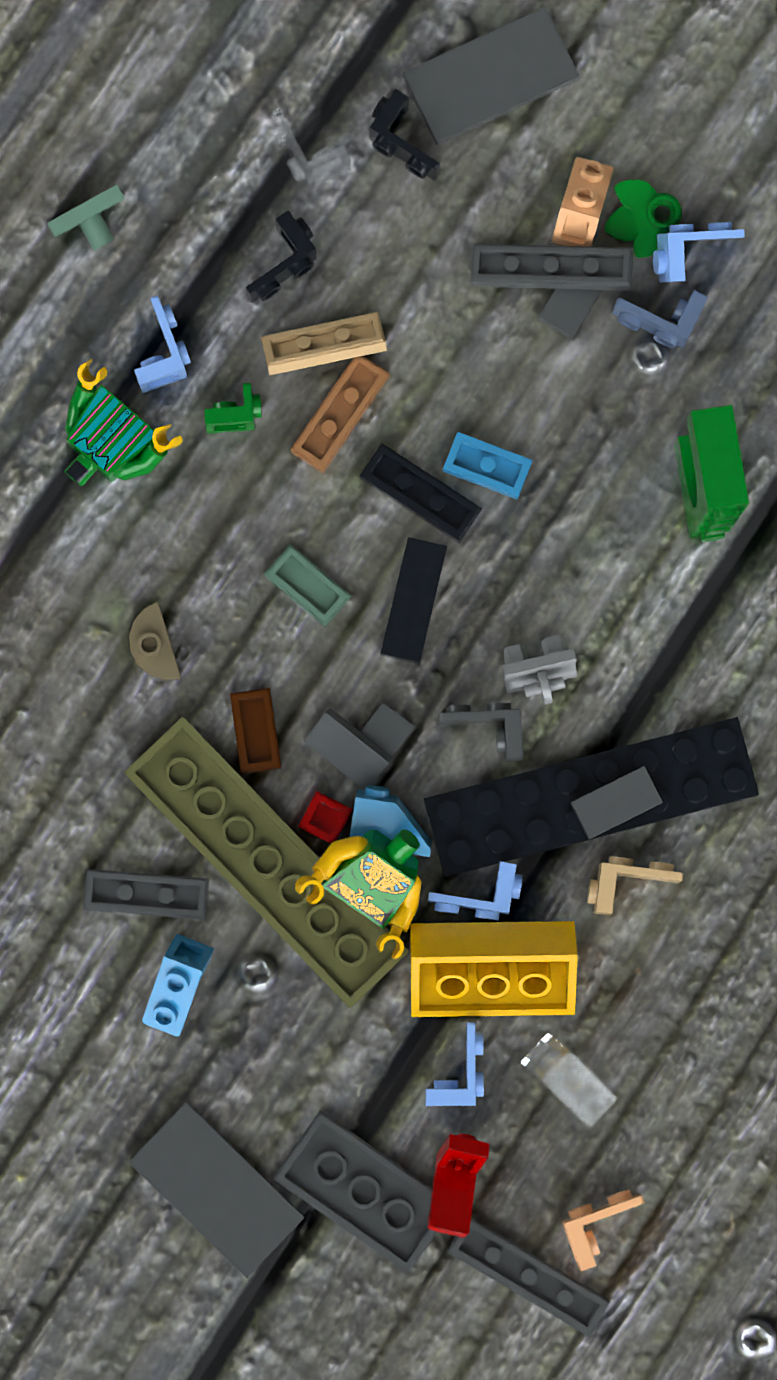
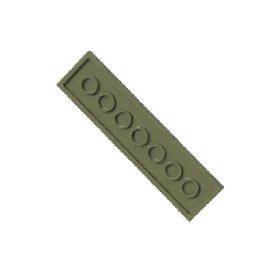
M183 716L124 772L350 1009L409 952L404 946L402 955L397 959H393L391 956L396 948V941L391 939L385 943L384 949L380 953L376 945L377 939L383 933L389 932L386 927L382 929L325 888L322 899L316 904H309L306 901L308 895L313 891V884L308 885L301 894L296 892L295 883L297 879L305 875L311 876L314 873L312 867L319 857Z

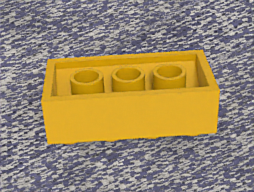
M575 921L411 923V1017L575 1015L578 958Z

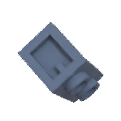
M694 290L689 301L681 298L671 318L677 325L621 298H618L612 314L618 317L617 321L621 325L631 330L638 331L639 328H642L654 334V340L666 347L675 348L677 345L684 348L708 297Z

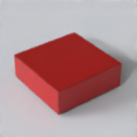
M316 791L298 828L331 844L340 837L353 809Z

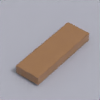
M364 356L354 357L290 449V453L324 474L390 378V373Z

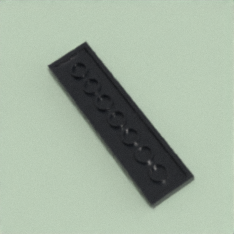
M738 717L424 798L444 878L493 866L500 862H508L588 841L589 839L570 803L645 766L663 803L592 839L759 796Z

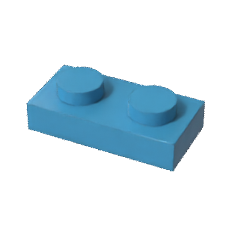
M457 432L443 467V472L518 500L533 460Z

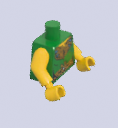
M404 829L392 840L378 830H370L363 836L356 835L334 841L312 867L314 873L311 876L305 875L297 879L295 890L301 894L308 885L313 884V891L308 895L306 901L309 904H316L322 899L325 888L382 929L389 924L391 926L390 931L380 935L376 945L381 953L388 940H395L396 948L391 957L397 959L404 951V943L400 936L402 932L408 931L419 906L422 882L417 875L419 861L412 854L420 847V843L414 834Z

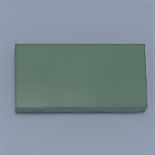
M291 544L264 574V577L325 628L352 598L348 592Z

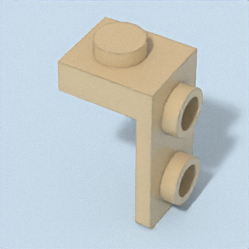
M609 856V863L599 864L597 880L590 879L587 903L594 904L593 913L611 915L613 912L617 875L680 883L682 882L683 873L673 872L674 864L650 862L649 868L633 866L634 859Z

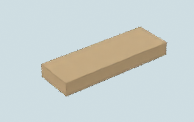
M378 312L261 336L269 376L387 351Z

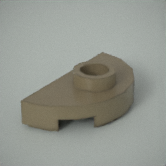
M157 601L144 608L133 621L129 634L130 651L138 666L150 676L164 681L182 680Z

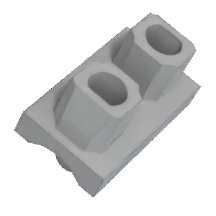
M561 635L547 637L542 640L541 650L543 655L530 659L528 658L525 645L518 644L506 647L504 649L505 665H502L506 693L524 690L526 697L541 694L543 704H551L553 702L551 691L564 689V680L577 677L574 649L567 648Z

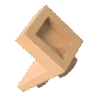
M580 157L575 159L558 215L552 243L562 246H592L612 177V166Z
M630 1189L606 1197L609 1204L593 1210L591 1203L568 1211L570 1218L561 1222L578 1269L581 1272L597 1266L593 1256L600 1254L593 1231L584 1232L583 1226L644 1204L645 1202L641 1194L632 1195Z

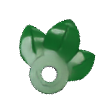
M626 180L619 182L614 186V190L622 207L618 208L609 217L604 226V231L617 240L633 241L636 258L653 256L654 251L658 250L657 234L670 232L669 225H678L680 223L682 207L674 196L668 193H657L646 181ZM663 206L667 208L669 212L667 220L660 221L655 217L656 207Z

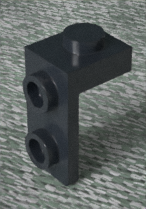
M395 89L389 99L382 97L376 105L371 116L375 120L369 127V140L373 141L372 146L382 155L389 158L395 155L406 162L405 167L415 176L421 179H425L428 176L436 181L440 175L441 164L393 134L409 108V97Z
M289 210L277 217L275 221L277 231L294 254L246 287L247 297L252 303L259 298L262 301L268 300L282 288L280 284L292 275L297 279L314 267L313 261L317 259L316 248L310 241L314 235L303 218L299 217L295 220Z

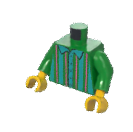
M92 359L86 361L78 368L77 374L80 381H78L70 399L65 431L68 435L66 440L69 446L79 455L64 472L81 487L96 471L100 472L110 482L116 479L126 481L150 474L167 455L169 449L181 445L182 437H174L169 442L166 438V432L171 428L172 424H166L154 430L103 385H100L97 389L96 384L107 376L108 371L103 367L94 377L89 372Z

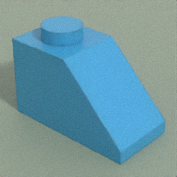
M368 785L365 787V790L357 789L350 837L356 835L363 836L370 830H378L392 840L404 829L414 834L420 843V847L412 855L430 857L432 840L398 795L389 794L390 789L381 786Z

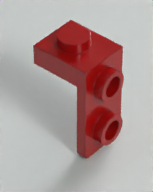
M450 1134L436 1156L427 1224L429 1230L463 1238L469 1234L476 1175L488 1159L490 1143L478 1141L476 1137L469 1134Z

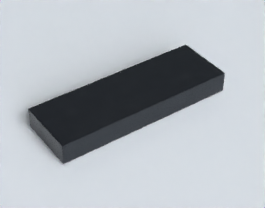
M381 443L360 474L361 480L459 544L482 511L481 507L383 443Z
M408 537L380 656L420 665L447 546Z

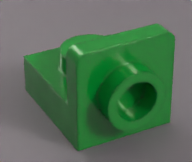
M243 383L244 406H237L236 402L224 401L214 403L213 408L204 409L207 434L255 430L254 418H262L260 393L252 394L251 383Z

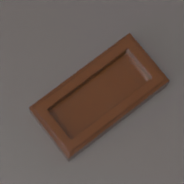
M270 688L230 693L241 774L282 769Z

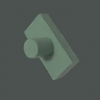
M116 184L53 219L46 225L54 239L80 225L92 249L95 251L114 240L100 213L123 201L125 197Z

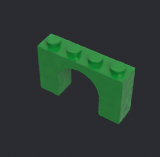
M733 405L691 411L687 418L689 435L678 436L674 443L690 538L700 536L701 542H711L725 538V533L730 532L749 504Z

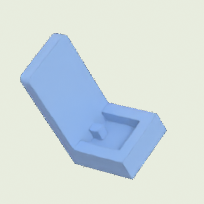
M732 222L708 223V231L694 232L693 224L669 225L670 233L657 234L658 250H655L653 253L654 273L656 275L659 274V283L685 281L684 241L744 238V229L732 230Z
M500 862L493 902L432 892L428 893L427 902L435 903L434 911L459 914V907L476 910V918L499 921L500 914H509L511 898L519 899L523 875L515 874L517 864Z

